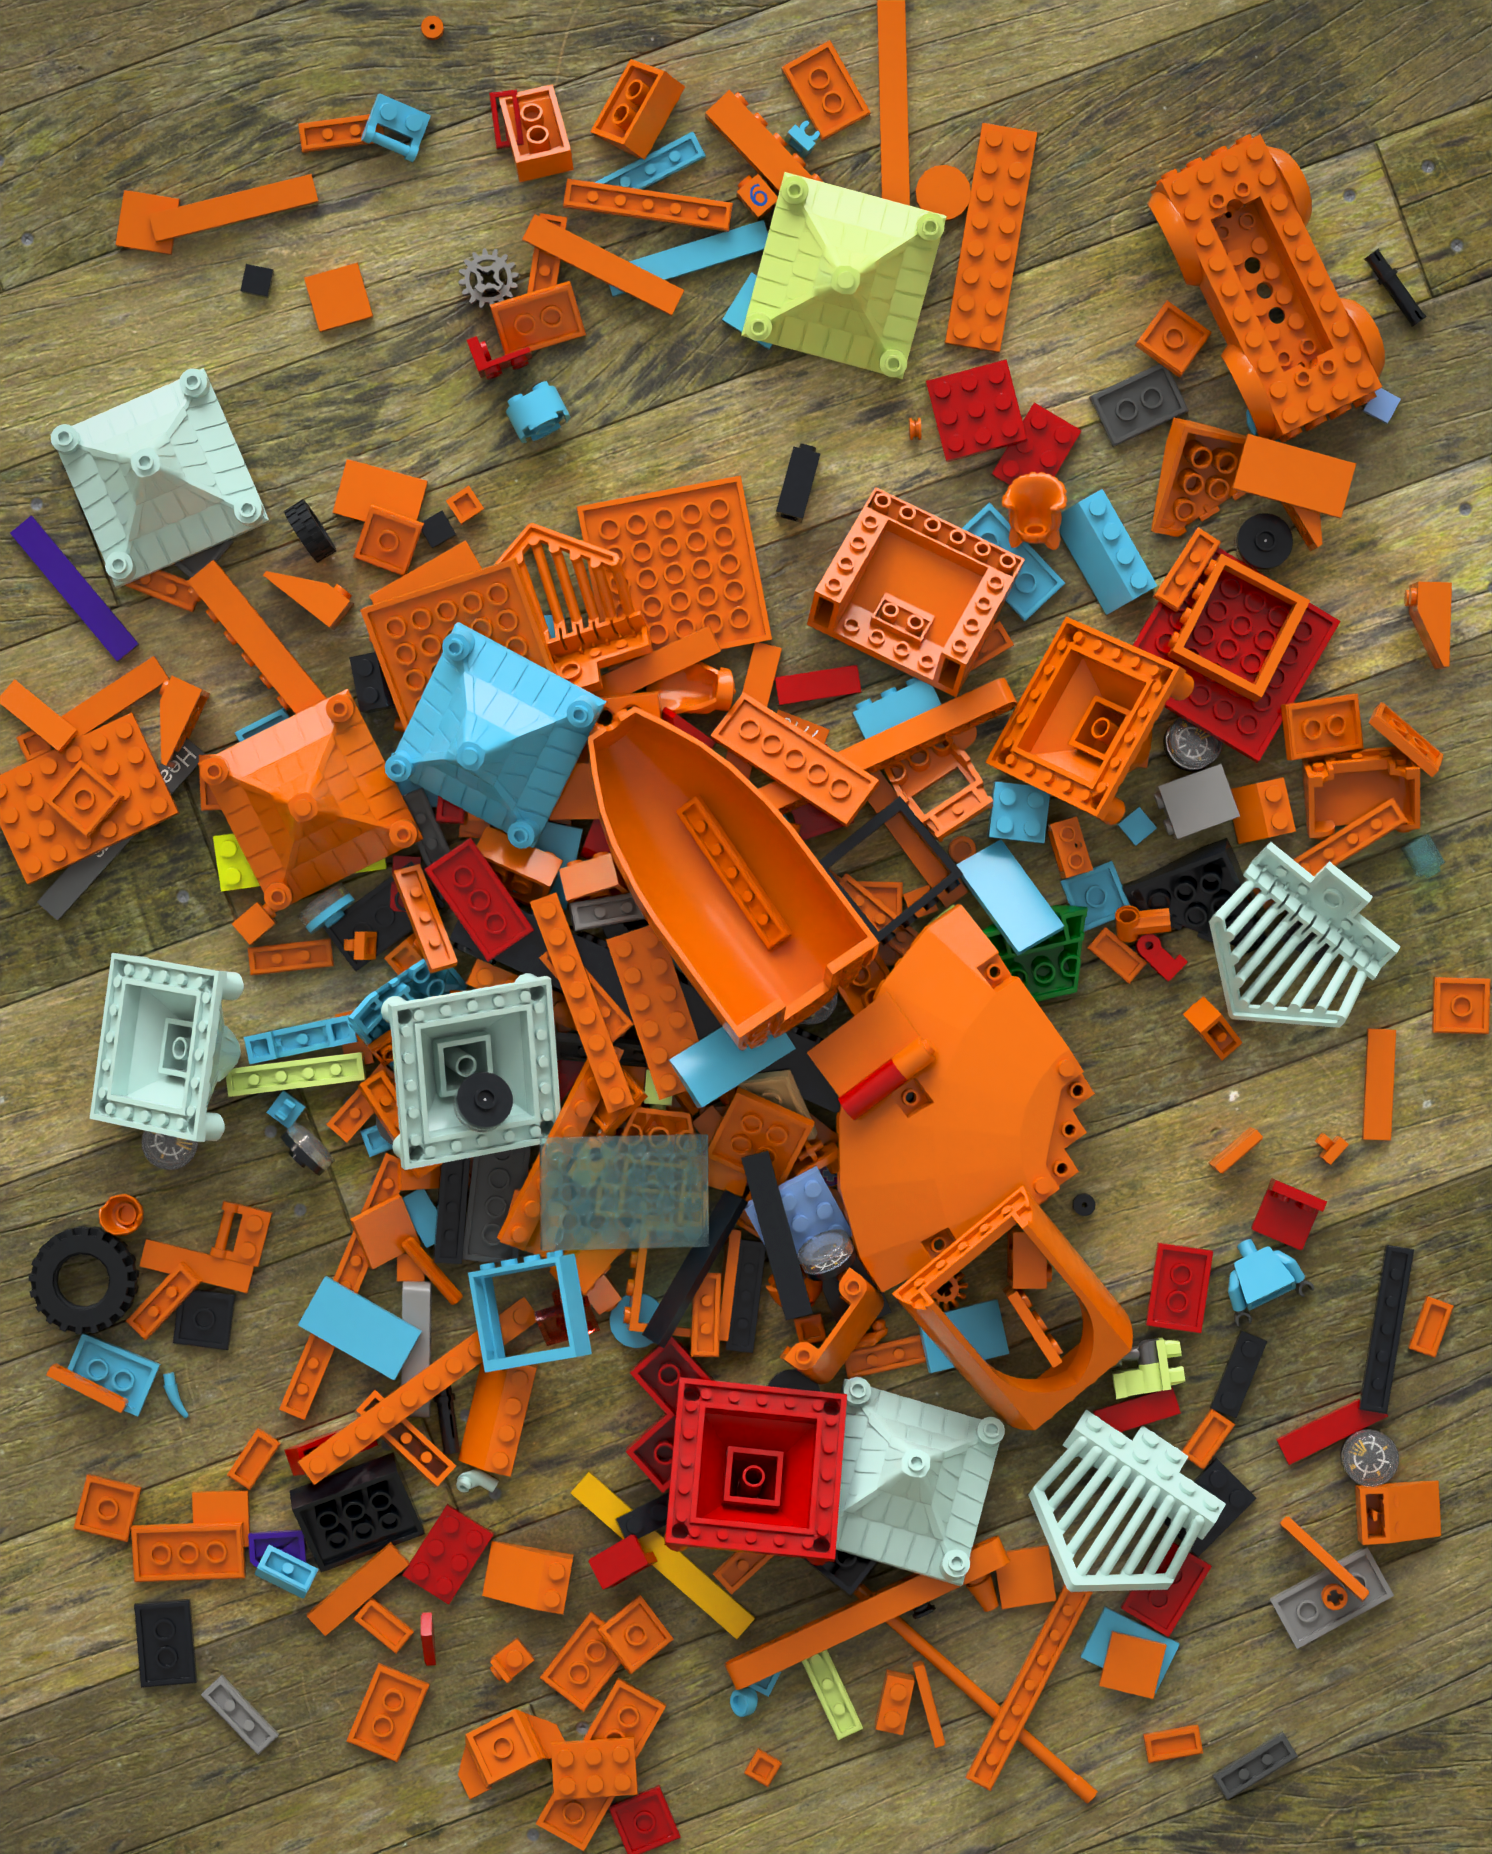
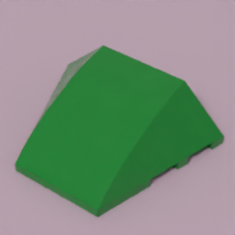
M1050 906L1063 923V930L1018 956L994 923L982 930L999 951L998 954L1011 975L1020 978L1036 1002L1077 992L1087 907Z

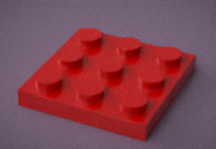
M1007 359L926 381L946 462L1028 441Z

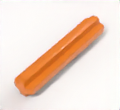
M413 1237L407 1238L401 1244L404 1251L451 1305L458 1303L463 1297L461 1292L436 1263L433 1262Z

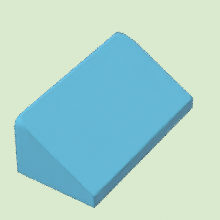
M268 1545L254 1574L304 1599L319 1569Z

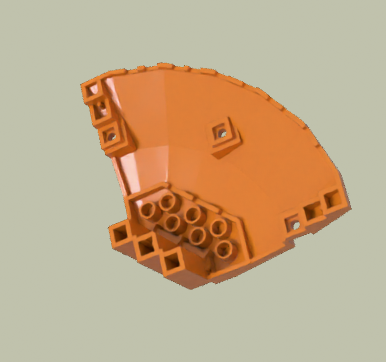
M957 904L923 928L911 943L910 949L902 958H899L885 980L882 979L872 998L875 1001L885 992H888L923 1040L927 1038L937 1051L933 1054L935 1060L857 1120H853L841 1105L836 1116V1132L838 1133L837 1156H839L837 1188L842 1197L845 1208L844 1213L850 1225L851 1237L857 1252V1258L880 1292H884L914 1276L1022 1185L1033 1199L1040 1204L1057 1192L1062 1183L1079 1172L1065 1148L1087 1133L1073 1109L1095 1093L1082 1073L1084 1071L1070 1048L1020 978L1011 975L999 956V951L961 904ZM992 967L997 968V974L994 977L990 975ZM909 1092H912L914 1095L911 1102L906 1101V1095ZM940 1239L942 1245L939 1249H935L934 1243Z

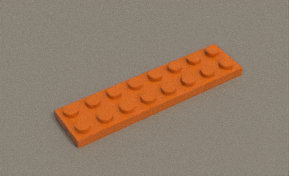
M982 123L945 344L1000 353L1037 132Z

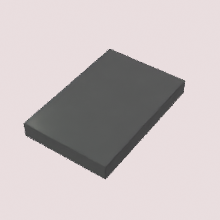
M1157 364L1089 397L1112 447L1189 411L1171 372L1161 364Z

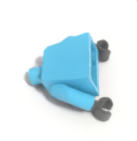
M1252 1239L1245 1240L1237 1246L1242 1259L1234 1263L1235 1270L1230 1274L1228 1287L1232 1308L1236 1311L1234 1320L1237 1326L1240 1327L1238 1321L1240 1316L1246 1315L1250 1324L1252 1322L1250 1310L1293 1289L1302 1297H1305L1301 1291L1305 1284L1308 1285L1310 1290L1314 1291V1285L1304 1279L1305 1275L1294 1258L1280 1250L1273 1251L1269 1246L1257 1250Z

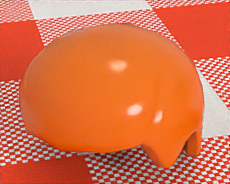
M128 1194L112 1196L99 1209V1223L105 1232L112 1235H130L142 1224L144 1219L143 1206L137 1198Z

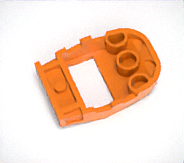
M952 738L884 768L897 796L904 800L914 815L940 843L944 841L943 838L988 808L992 809L993 800L991 796L988 797L983 787V781L971 763V758L965 750L962 751L954 743ZM958 768L970 785L924 815L913 800V797Z

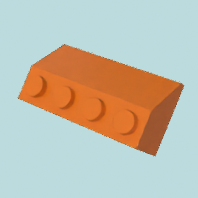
M481 1362L458 1461L484 1471L511 1477L538 1367L537 1364L485 1372L483 1362Z

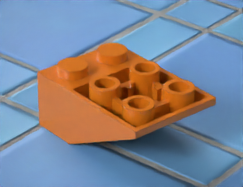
M1438 1480L1355 1485L1358 1541L1362 1545L1389 1544L1441 1536Z

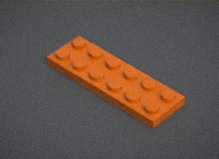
M744 692L711 734L712 740L845 827L850 825L880 784L877 778Z
M650 926L607 939L606 941L659 1100L687 1091L670 1064L669 1059L692 1046L699 1039L671 955Z
M618 1677L583 1740L634 1737L635 1757L637 1759L665 1710L666 1704ZM553 1791L538 1817L536 1825L584 1851L615 1796L554 1800Z

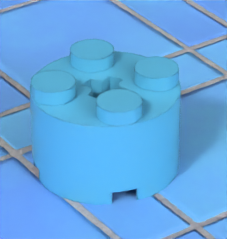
M547 381L532 388L533 391L525 396L518 394L507 401L509 407L506 410V414L522 443H527L526 438L528 437L536 441L561 428L559 422L562 419H565L567 423L571 418L556 387L549 386Z

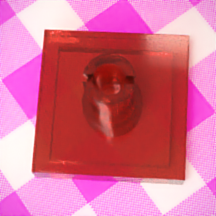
M560 1289L551 1293L555 1306L534 1312L536 1322L547 1346L568 1340ZM588 1296L582 1297L588 1334L600 1331Z

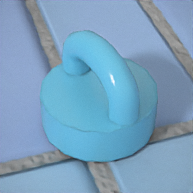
M752 1688L733 1691L730 1698L733 1712L739 1717L749 1716L754 1713L758 1703L756 1691Z

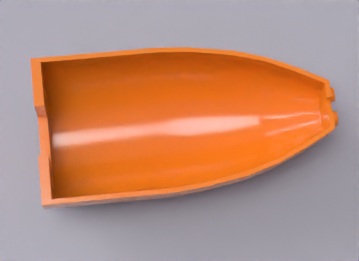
M632 707L628 711L623 709L612 718L614 723L607 727L600 724L591 730L590 736H588L592 785L599 819L611 855L636 905L654 934L736 1046L742 1051L747 1048V1045L750 1049L759 1047L768 1040L767 1036L772 1034L774 1038L779 1037L834 999L833 996L837 993L836 989L839 986L842 989L847 988L859 976L858 972L862 969L861 965L863 964L866 967L872 962L877 954L879 942L792 825L772 802L733 764L703 742L672 724L637 707ZM700 794L793 932L792 935L768 950L675 812L696 795Z

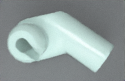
M473 1469L462 1473L457 1478L456 1487L460 1492H468L471 1488L481 1486L492 1493L499 1480L480 1469Z

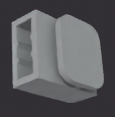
M1222 764L1157 786V793L1153 794L1158 809L1163 808L1167 818L1163 820L1165 830L1168 836L1173 835L1174 839H1179L1240 817Z

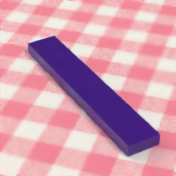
M32 515L10 532L117 662L139 645Z

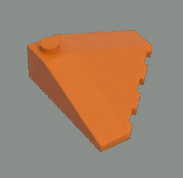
M1173 418L1164 451L1151 528L1152 532L1179 537L1187 532L1185 526L1198 518L1203 522L1220 511L1218 505L1231 497L1236 501L1246 494L1245 492L1232 489L1246 439L1245 435L1198 422Z

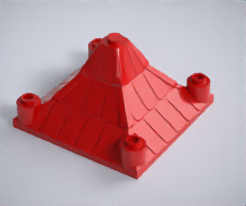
M680 1377L676 1398L677 1408L664 1545H667L669 1549L676 1552L684 1551L688 1547L800 1557L806 1558L811 1564L817 1566L824 1565L829 1561L834 1562L847 1394Z

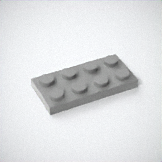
M1367 1546L1337 1561L1369 1591V1596L1363 1602L1326 1568L1269 1599L1296 1649L1394 1596ZM1336 1583L1344 1588L1348 1595V1601L1342 1609L1331 1610L1323 1603L1321 1592L1326 1585ZM1335 1590L1330 1591L1331 1596L1328 1595L1327 1600H1331L1333 1604L1338 1603L1339 1600L1337 1598L1341 1599L1342 1594H1338Z

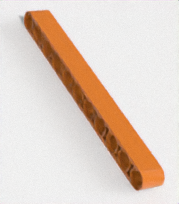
M999 678L837 753L867 773L873 774L1013 709L1018 702L1007 680ZM776 781L758 789L782 815L809 803Z
M998 1535L973 1545L969 1558L970 1568L965 1575L963 1585L985 1576L1010 1562ZM913 1573L727 1661L724 1665L735 1689L740 1690L961 1586Z

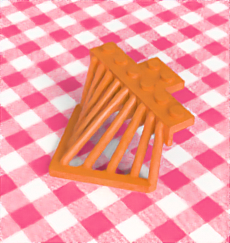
M530 523L496 561L495 564L513 558L517 559L558 676L591 693L603 689L601 668L653 652L649 628L641 611H634L622 561L617 553ZM541 543L549 546L570 614L573 630L571 633L568 632ZM530 547L534 554L553 617L555 638H551L525 564L524 554ZM562 551L570 553V559L588 614L589 627L585 628ZM582 558L590 561L606 614L605 622L601 623ZM603 566L612 570L623 609L621 617L617 616Z

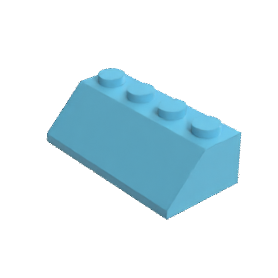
M1103 489L1061 513L1062 520L1059 533L1105 615L1157 587L1155 580Z

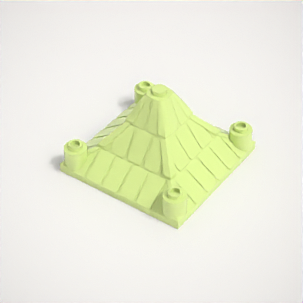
M784 172L741 336L754 341H763L882 373L889 377L903 379L947 216Z

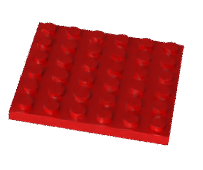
M1219 547L1217 548L1216 552L1211 558L1213 560H1216L1221 554H1223L1233 559L1234 561L1265 576L1264 574L1260 573L1259 571L1255 570L1254 568L1250 567L1249 565L1245 564L1244 562L1240 561L1239 559L1235 558L1234 556H1232L1231 554L1227 553ZM1204 569L1177 612L1161 602H1157L1132 646L1182 667L1186 670L1185 673L1193 678L1194 688L1189 697L1181 701L1169 697L1164 706L1166 709L1258 763L1283 721L1281 705L1290 704L1295 701L1341 621L1309 602L1262 698L1254 702L1168 657L1171 650L1168 647L1170 638L1174 632H1180L1183 626L1179 622L1187 607L1192 608L1195 599L1191 597L1199 583L1204 584L1207 575L1204 574ZM1222 570L1184 648L1254 683L1292 605Z

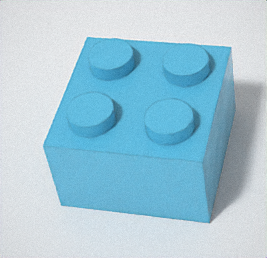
M993 782L991 797L993 807L990 809L987 837L1045 843L1050 795L1030 785Z

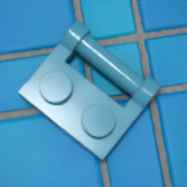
M378 94L363 131L361 141L368 144L373 142L405 156L404 159L410 162H414L431 115L383 94ZM377 124L410 138L409 146L376 132Z

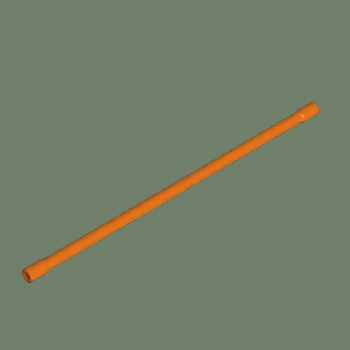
M862 1584L854 1595L860 1599L873 1592ZM900 1616L886 1621L894 1631L995 1720L1001 1706ZM1023 1727L1017 1740L1088 1804L1098 1791L1080 1775L1073 1772Z

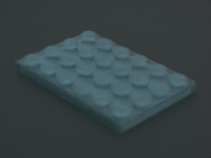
M708 1134L540 1137L541 1250L709 1247Z

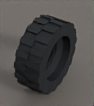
M304 499L284 511L293 530L317 563L337 551L323 525Z

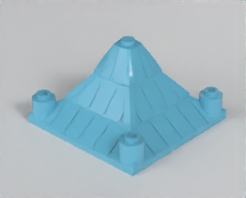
M457 622L451 634L443 640V653L395 753L385 763V773L395 782H403L408 779L470 814L483 819L494 827L505 831L508 835V840L514 847L522 849L530 846L534 848L588 741L589 733L593 730L607 701Z

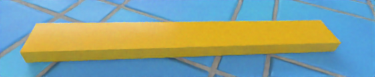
M588 1471L570 1493L624 1539L615 1519L633 1509ZM657 1530L638 1539L644 1552H653L658 1560L653 1566L734 1638L738 1639L754 1621L755 1617L682 1552L673 1551L667 1545H664V1537Z

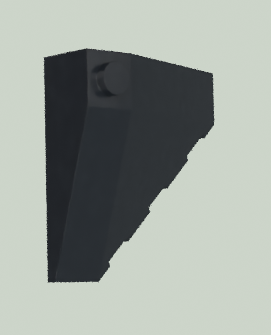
M1228 838L1203 846L1123 887V891L1130 905L1136 907L1139 911L1169 908L1171 927L1181 930L1182 926L1198 932L1197 937L1213 943L1209 921L1245 882V878ZM1250 893L1225 919L1227 929L1253 900ZM1258 912L1235 936L1234 940L1229 942L1231 945L1236 947L1260 919ZM1265 931L1245 954L1255 951L1267 938Z

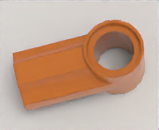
M1126 905L1118 908L1115 912L1116 934L1123 942H1134L1140 938L1141 934L1171 932L1169 908L1139 911L1134 906Z

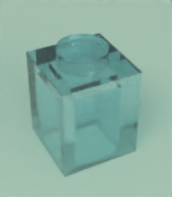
M1423 834L1400 847L1416 876L1425 875L1426 878H1429L1440 872L1439 866L1445 863L1429 834Z

